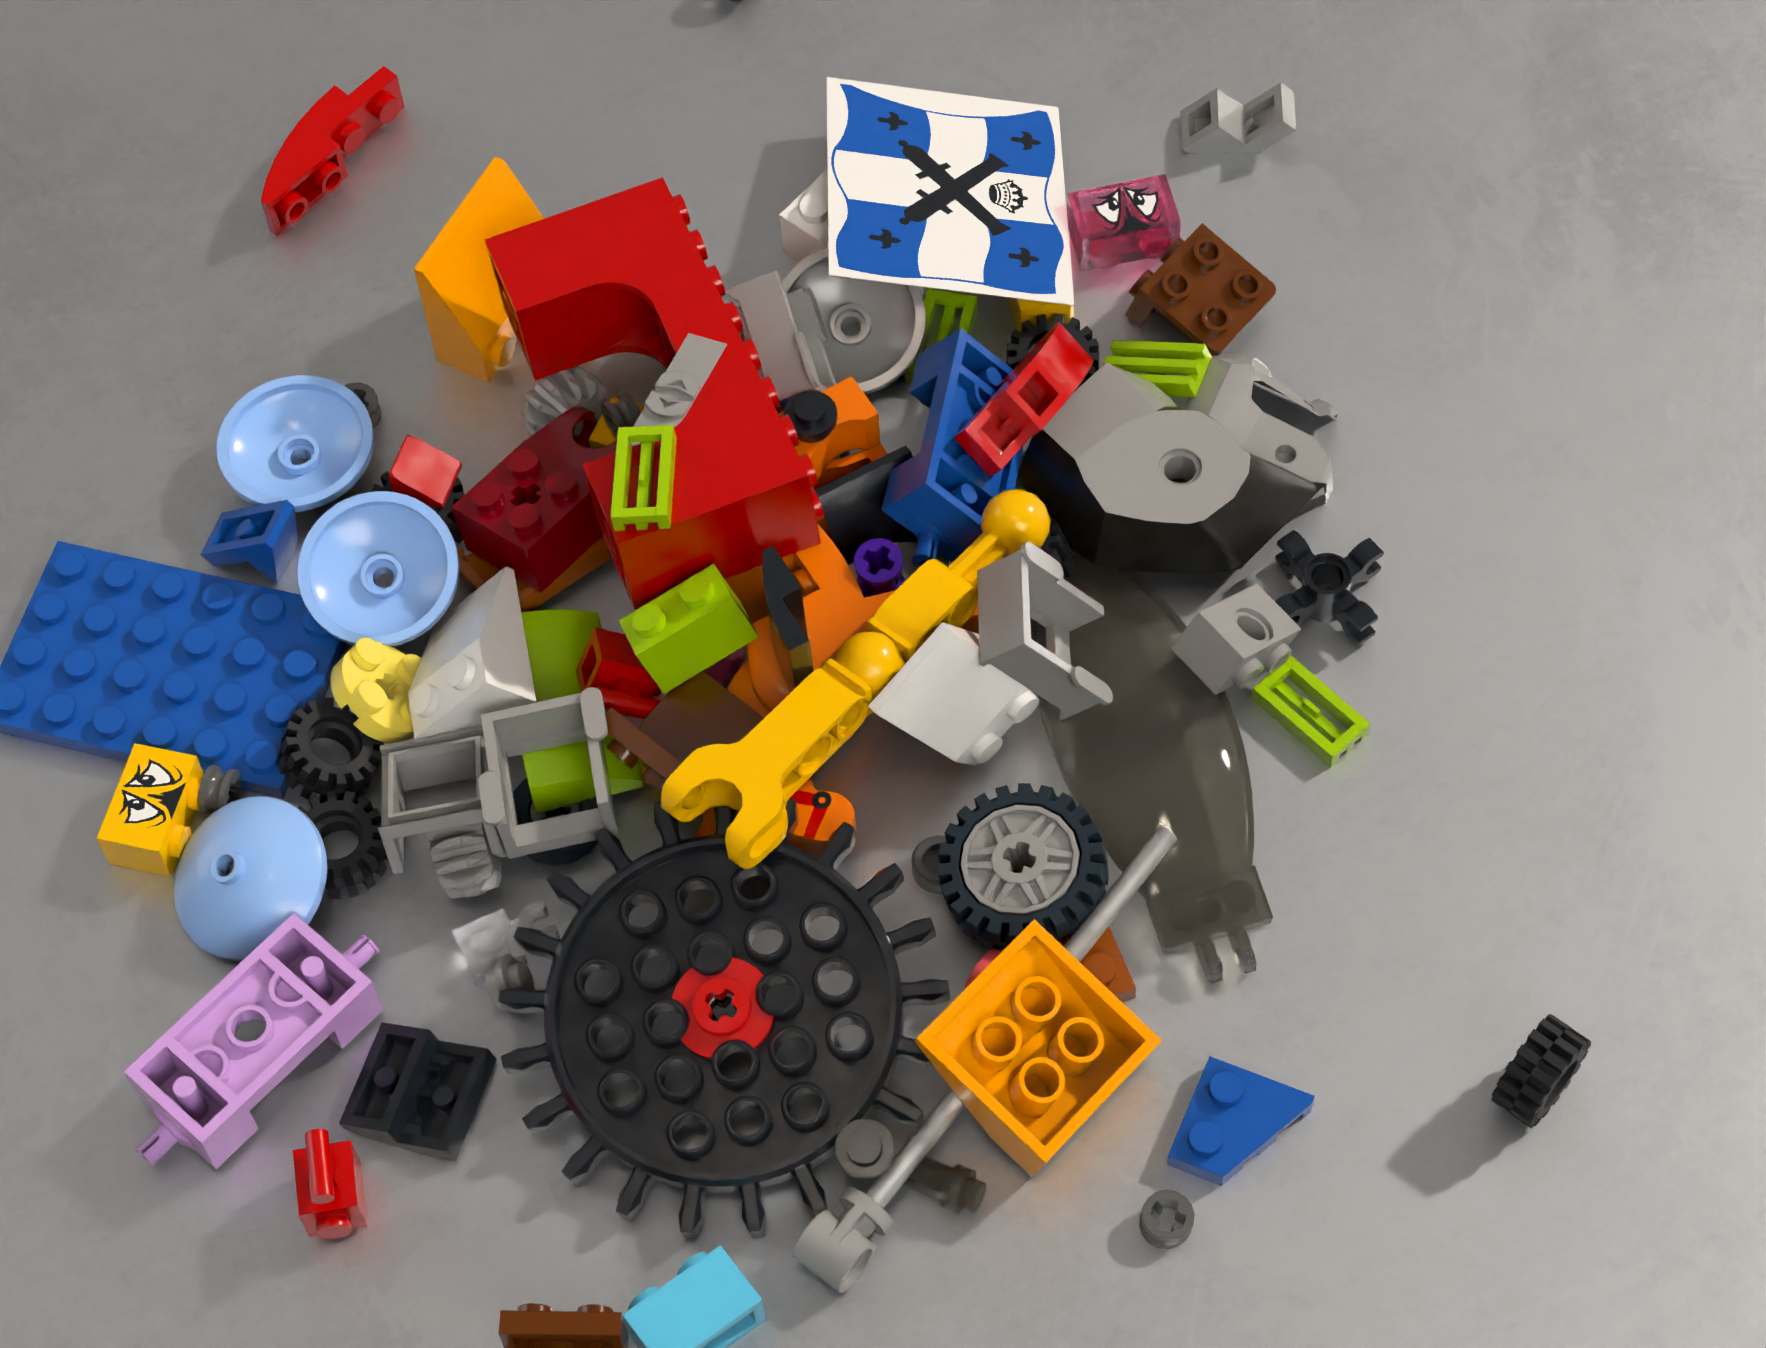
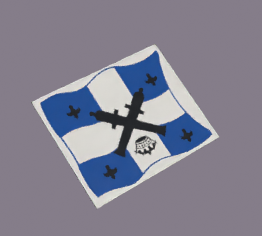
M826 77L829 276L1074 306L1058 107Z

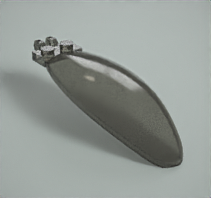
M1070 547L1075 557V564L1071 565L1074 572L1071 578L1063 577V579L1104 606V616L1069 632L1071 666H1080L1105 682L1112 691L1113 701L1107 705L1099 703L1059 721L1058 707L1040 696L1037 697L1039 699L1038 706L1042 722L1061 774L1077 806L1082 805L1089 813L1092 822H1095L1106 852L1122 873L1160 826L1168 828L1177 837L1176 843L1137 890L1146 899V905L1163 954L1166 955L1195 946L1203 972L1208 982L1213 984L1223 981V966L1212 941L1228 936L1236 964L1241 969V972L1246 974L1256 971L1257 962L1246 931L1270 924L1273 915L1255 865L1252 866L1254 812L1250 773L1239 726L1226 692L1223 691L1215 695L1172 651L1171 647L1187 626L1169 604L1140 575L1132 570L1093 564ZM1030 618L1031 639L1046 648V628Z

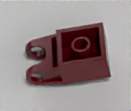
M582 406L573 407L565 411L527 440L523 441L451 507L468 551L501 570L504 567L513 569L516 579L540 593L548 588L602 537L582 464L615 453L617 440L605 447L590 448L589 438L597 425L596 413ZM583 421L581 433L576 439H573L575 427Z

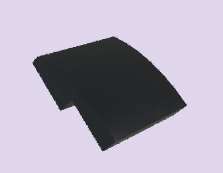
M906 445L815 490L824 512V519L819 521V525L836 545L848 565L854 562L856 550L870 539L882 538L893 543L917 541L916 535L882 511L891 470L913 457Z
M772 545L763 550V585L775 655L787 687L792 692L814 671L810 640L807 634L801 586Z
M382 1022L339 1124L345 1130L384 1144L456 1162L497 1058L488 1048L439 1041L431 1030Z

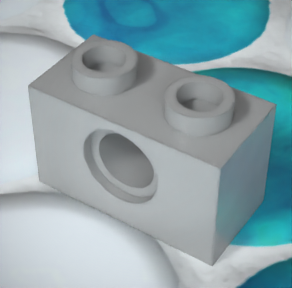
M1255 584L1199 611L1171 649L1217 695L1234 685H1237L1240 689L1245 688L1264 669L1269 674L1279 669L1292 655L1293 651L1289 645L1301 631V628L1258 584Z

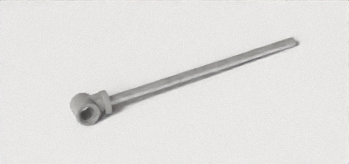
M1160 826L1063 946L1079 962H1081L1178 840L1175 834L1168 828ZM951 1087L893 1158L888 1169L877 1178L869 1190L863 1193L854 1187H847L839 1197V1202L845 1208L839 1218L829 1210L822 1211L812 1220L797 1241L793 1250V1258L838 1292H846L866 1270L876 1249V1245L867 1238L872 1232L885 1236L894 1225L893 1219L884 1210V1207L965 1107Z

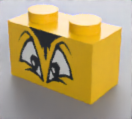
M134 743L96 838L109 864L168 877L172 876L177 860L181 858L183 850L191 837L190 827L196 811H200L198 807V792L204 772L197 756Z

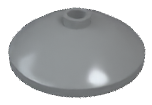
M828 247L820 249L802 259L782 281L785 294L800 288H811L828 335V341L822 343L836 384L852 376L864 394H869L897 380L906 372L917 357L926 330V309L919 287L829 276ZM847 323H858L861 326L860 332L855 336L843 334V328Z

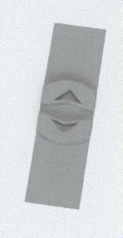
M688 333L665 373L661 374L656 382L655 391L652 390L645 401L646 406L633 427L673 425L676 427L685 418L727 344ZM635 442L632 444V446L640 444L641 442Z

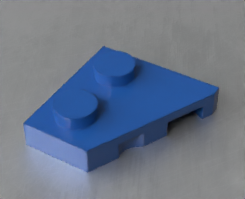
M1209 1056L1168 1154L1167 1165L1222 1186L1242 1170L1244 1162L1251 1156L1260 1155L1276 1141L1277 1135L1298 1117L1303 1119L1312 1110L1315 1096Z

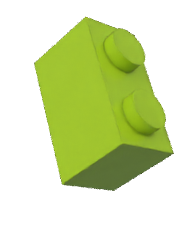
M714 563L619 620L636 657L664 694L759 637L740 600Z

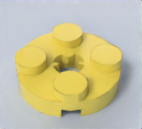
M361 638L332 669L331 689L334 699L341 710L348 704L351 711L358 717L353 724L367 736L388 744L406 741L414 735L408 691L421 657L415 654L405 655L392 646L382 645L381 642H375L370 638Z

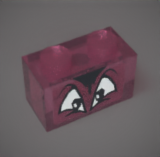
M1166 174L1067 193L1068 230L1081 271L1096 268L1108 269L1121 263L1146 258H1161L1170 245L1180 237L1181 220Z

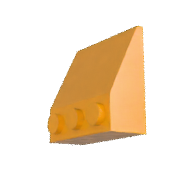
M496 156L414 267L437 361L488 383L499 367H505L510 362L518 340L505 313L484 239L545 219L506 162Z
M1034 919L916 1038L915 1043L988 1136L1033 1178L1162 1040Z

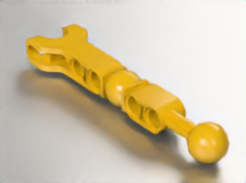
M1022 489L1006 490L991 498L982 514L981 530L983 533L951 565L947 567L934 558L921 565L883 602L875 615L866 622L867 632L857 633L844 641L837 653L836 661L829 658L822 667L809 674L739 742L712 744L693 751L664 783L661 793L662 809L681 822H690L711 807L728 806L738 810L739 813L726 830L725 843L728 858L744 869H750L760 863L786 837L788 828L787 801L859 729L865 718L873 713L868 707L869 704L942 622L961 628L973 615L978 606L977 571L1021 550L1022 544L1026 542H1031L1039 548L1042 547L1048 536L1051 522L1045 504L1037 495Z

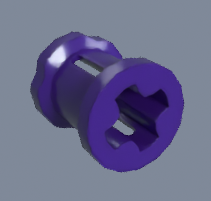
M882 538L870 539L856 550L854 566L855 572L858 575L857 583L863 597L866 598L895 591L905 582L902 574V552L890 540Z

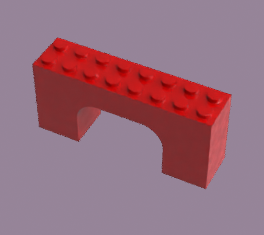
M663 177L484 239L505 313L535 381L607 355L624 352L649 356L668 369L688 333L727 344L688 413L674 427L677 443L670 529H659L656 522L648 523V530H637L634 523L626 524V531H614L611 521V506L616 452L582 464L601 534L634 610L639 609L713 563L726 579L761 566L763 550L772 545L780 557L783 558L821 544L817 521L824 519V512L814 488H810L818 485L812 461L807 453L798 456L795 447L799 446V441L791 418L788 414L779 417L776 408L780 407V402L775 386L769 376L760 378L757 370L762 369L756 347L751 338L742 341L739 333L743 332V326L737 308L733 301L724 304L721 297L725 296V289L719 271L715 265L706 267L704 260L708 259L703 239L697 229L689 232L686 225L691 224L685 202L680 194L672 197ZM661 441L654 443L650 507H656ZM641 443L632 446L627 508H635L637 503Z

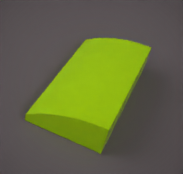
M567 609L521 612L536 702L581 693L576 668L594 628L602 629L598 612ZM607 735L603 739L612 795L644 787L638 763L630 769L606 748L612 741ZM587 741L521 754L536 812L541 813L564 807L567 804L581 803L583 800L596 797Z

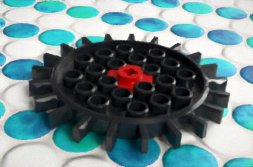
M790 798L786 805L788 816L786 837L760 863L750 869H744L728 858L725 843L726 830L736 818L737 810L728 806L714 807L716 818L715 835L681 840L678 819L663 810L661 801L654 803V823L662 837V847L632 861L626 855L620 840L604 827L595 833L596 840L603 858L615 869L616 873L603 882L592 895L583 891L572 878L553 871L546 879L558 899L578 911L561 939L548 936L538 929L517 927L513 937L520 947L532 955L553 960L546 990H529L519 987L499 990L498 1002L503 1009L518 1014L543 1013L546 1042L533 1047L518 1048L502 1055L503 1068L510 1075L527 1074L541 1068L552 1067L561 1093L553 1099L534 1107L522 1120L532 1135L550 1130L563 1119L575 1114L588 1130L591 1137L569 1158L561 1171L573 1185L576 1186L590 1176L598 1163L609 1153L633 1169L628 1182L619 1194L616 1212L620 1217L629 1221L633 1220L643 1207L647 1193L652 1183L656 1180L684 1189L683 1202L678 1216L680 1232L685 1238L696 1239L704 1221V1201L707 1192H741V1217L752 1238L762 1237L765 1233L767 1217L761 1200V1189L794 1178L799 1185L804 1204L815 1216L819 1215L822 1211L828 1210L826 1193L814 1177L813 1168L835 1154L837 1136L848 1123L858 1119H869L876 1109L888 1113L898 1122L918 1128L923 1122V1111L911 1099L898 1095L887 1088L898 1060H908L924 1066H933L915 1043L916 1039L903 1036L904 1007L911 1005H936L949 1001L950 989L947 980L926 979L909 983L901 982L895 956L906 950L923 946L935 938V927L929 917L911 921L896 930L885 932L873 908L880 901L893 894L904 881L902 870L896 863H893L878 871L864 886L856 889L836 870L852 851L857 837L855 828L847 822H843L831 834L822 852L815 857L797 847L789 845L798 825V807L795 799ZM752 876H763L771 882L769 891L765 896L757 900H749L740 895L741 885L746 879ZM698 889L711 891L715 897L712 906L707 911L695 914L688 912L684 908L686 898L693 891ZM652 903L658 907L657 918L649 926L635 927L629 923V915L637 905ZM820 916H831L839 922V929L832 938L820 941L809 936L808 928L814 919ZM772 929L783 935L781 946L771 954H760L752 949L755 936L763 930ZM719 943L727 948L724 961L717 967L704 968L696 962L699 950L707 944ZM653 957L668 959L670 961V970L662 980L648 982L641 978V968L647 960ZM606 970L614 974L613 985L607 993L593 996L585 992L586 980L592 973ZM833 970H843L852 976L850 988L845 993L837 996L823 992L821 990V982L824 976ZM788 984L796 990L794 1001L784 1009L777 1010L768 1007L765 1004L767 991L774 985ZM732 1003L736 1014L732 1018L722 1015L717 1020L713 1009L717 1005L721 1008H727ZM666 1011H674L681 1014L683 1021L681 1028L676 1034L670 1037H659L653 1033V1022L658 1015ZM609 1025H619L625 1028L626 1037L619 1048L613 1051H603L597 1048L596 1039L603 1028ZM857 1025L866 1032L865 1040L859 1048L853 1051H843L834 1045V1036L843 1026ZM796 1038L805 1041L809 1045V1050L802 1062L796 1065H786L777 1059L778 1049L786 1040ZM735 1052L749 1055L752 1059V1064L745 1076L739 1079H729L721 1074L722 1062L728 1055ZM686 1066L694 1070V1082L688 1090L682 1093H672L665 1089V1077L673 1068ZM621 1080L635 1082L638 1086V1092L631 1104L624 1107H615L609 1104L608 1093L616 1082ZM812 1094L822 1101L819 1114L814 1119L805 1122L791 1117L790 1107L792 1102L800 1095ZM756 1108L764 1113V1123L761 1129L755 1134L748 1136L735 1132L733 1122L736 1115L743 1109ZM689 1122L704 1124L707 1127V1136L701 1146L686 1150L677 1145V1133L683 1125Z

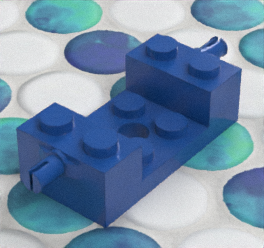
M961 328L920 353L917 357L909 393L923 405L930 408L920 453L891 470L882 506L883 512L916 535L917 544L912 563L914 566L919 564L917 568L930 559H936L937 552L953 563L983 533L981 530L982 514L990 499L1003 491L1015 490L1023 451L1022 446L1002 470L989 477L954 439L959 431L1001 387L999 384L1013 370Z

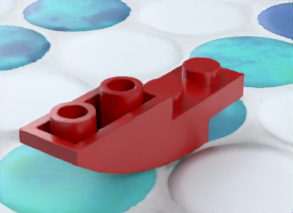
M383 66L349 95L334 85L300 119L275 157L266 178L261 197V204L269 230L277 236L290 224L298 222L315 203L326 194L335 191L342 181L348 177L344 158L348 154L357 151L367 138L384 124L393 121L398 113L405 108L396 74Z
M1058 322L999 384L1001 387L959 431L954 439L985 473L992 477L1002 470L1031 437L1040 432L1055 416L1085 378L1094 360L1063 325Z

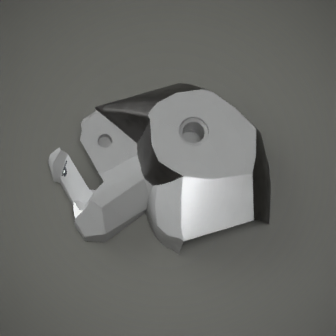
M1231 352L1212 356L1196 397H1188L1183 408H1179L1168 395L1150 381L1106 362L1070 396L1047 425L1032 437L1023 457L1017 478L1027 492L1037 495L1045 504L1048 514L1058 523L1069 546L1093 565L1149 573H1219L1241 569L1322 487L1324 488L1327 502L1333 487L1330 457L1322 450L1317 438L1263 412L1251 399L1253 382L1289 397L1319 417L1332 414L1337 418L1340 410L1320 399L1309 402L1272 377L1266 365L1253 356Z

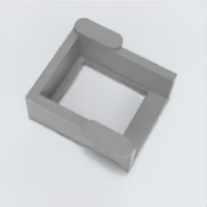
M773 270L725 289L726 295L740 303V306L736 308L742 322L745 340L751 338L758 352L762 369L757 370L760 378L769 376L775 386L780 402V407L776 408L778 414L784 410L787 402L796 394L805 391L821 392L836 384L822 343L828 341V335L811 288H800L785 294L779 273Z
M1026 542L1022 544L1021 550L977 571L980 665L984 667L991 664L1058 707L1059 721L1099 703L1107 705L1113 701L1110 687L1084 668L1071 666L1069 632L1104 616V606L1063 579L1064 572L1062 566L1056 559L1033 543ZM1030 618L1046 628V648L1031 639Z
M590 687L581 693L481 714L488 771L483 773L478 779L482 816L487 825L497 827L509 859L595 841V833L604 827L614 836L620 835L614 812L603 739L608 734L603 696L599 689ZM587 741L598 808L518 825L508 757Z
M482 726L380 745L382 754L381 827L378 828L393 874L404 872V837L479 822L483 823L492 855L495 854L498 857L508 856L497 827L487 825L482 816L478 779L483 773L488 771ZM476 778V798L405 811L404 791Z

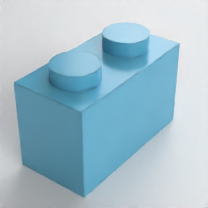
M721 1245L709 1254L699 1252L690 1257L678 1269V1276L659 1289L653 1286L642 1291L631 1301L628 1306L629 1310L623 1314L628 1335L637 1348H728L766 1321L763 1299Z

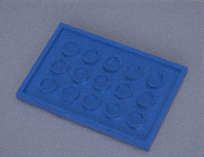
M57 541L0 665V733L126 763L134 743L197 756L204 773L210 765L221 766L223 773H226L229 769H237L242 773L240 778L243 786L242 790L284 799L289 787L286 782L290 772L281 775L278 768L282 758H277V751L289 720L291 721L293 713L299 707L304 710L306 703L315 699L320 708L331 683L332 669L341 659L347 643L329 634L316 622L308 611L302 596L299 594Z

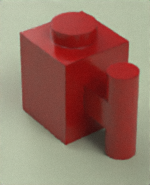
M595 627L576 668L580 692L590 687L597 688L602 693L605 711L612 707L620 714L646 719L661 701L652 699L653 696L658 697L661 694V689L636 657L625 634Z
M312 1129L305 1133L306 1148L293 1150L298 1213L309 1237L318 1236L323 1239H337L349 1235L352 1229L367 1227L361 1162L352 1141L329 1143V1133L327 1130Z

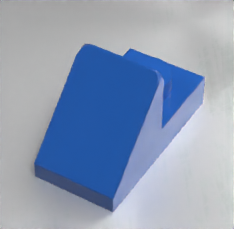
M282 500L222 512L200 555L214 567L248 561L273 583H278L298 544L294 505L288 500Z

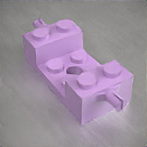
M295 913L284 921L124 1070L139 1100L156 1114L161 1124L142 1144L135 1148L140 1156L147 1160L151 1166H154L155 1162L178 1142L183 1146L194 1149L217 1170L258 1130L250 1113L251 1109L327 1037L343 1049L383 1011L373 981L359 970L375 954L379 953V949L374 942L362 934L350 948L341 954ZM249 1020H260L266 1023L265 1031L258 1039L251 1042H243L236 1039L237 1030L243 1023Z

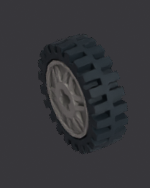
M1018 783V792L1010 793L1007 785L995 788L997 797L989 800L985 793L974 798L975 809L971 811L967 806H964L957 813L958 825L949 823L944 832L946 843H940L938 851L940 864H937L938 877L944 899L952 916L971 939L979 938L983 947L988 949L1001 946L1002 950H1004L1034 919L1062 945L1061 938L1066 935L1071 938L1106 894L1105 885H1108L1109 881L1107 855L1095 822H1092L1089 813L1082 805L1076 806L1071 796L1062 792L1057 797L1054 789L1045 785H1041L1039 792H1034L1030 783Z

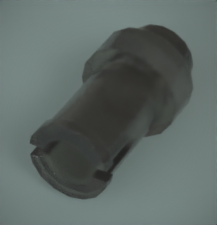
M927 1156L923 1158L903 1184L940 1200L941 1208L955 1214H959L963 1209L975 1213L986 1191V1183L976 1179L975 1170L961 1164L951 1167Z

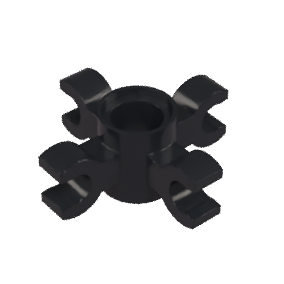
M1292 530L1277 541V545L1283 551L1275 556V560L1284 571L1294 575L1302 583V587L1293 593L1281 596L1275 602L1298 626L1308 617L1318 622L1337 620L1350 640L1358 646L1375 635L1376 631L1370 625L1378 620L1377 614L1368 604L1359 601L1350 592L1354 585L1371 579L1381 570V566L1376 560L1381 558L1384 552L1371 538L1360 542L1345 558L1333 553L1314 555L1305 539L1295 530ZM1328 585L1333 587L1334 589L1323 590L1318 588L1317 586Z

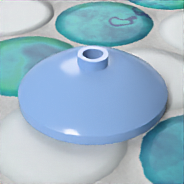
M287 376L256 387L235 403L224 418L218 433L216 443L217 460L227 484L243 500L254 506L288 500L294 505L295 512H301L321 507L334 501L357 483L367 469L373 454L374 430L365 405L356 394L344 385L319 376ZM301 460H309L304 464L296 465Z
M374 491L358 494L337 503L316 521L308 532L299 554L298 585L310 614L325 631L335 638L351 645H355L361 638H370L375 642H381L382 645L394 647L421 636L431 629L445 614L458 586L460 563L453 536L445 522L433 509L416 498L405 494ZM389 573L394 575L393 582L389 586L378 587L376 585L378 577L382 574Z
M265 796L247 797L233 801L212 813L190 837L176 870L174 882L175 906L178 918L187 935L194 943L208 953L222 959L241 962L293 913L308 925L322 900L327 880V856L322 837L306 814L293 805L277 798ZM234 862V868L229 875H227L229 867Z

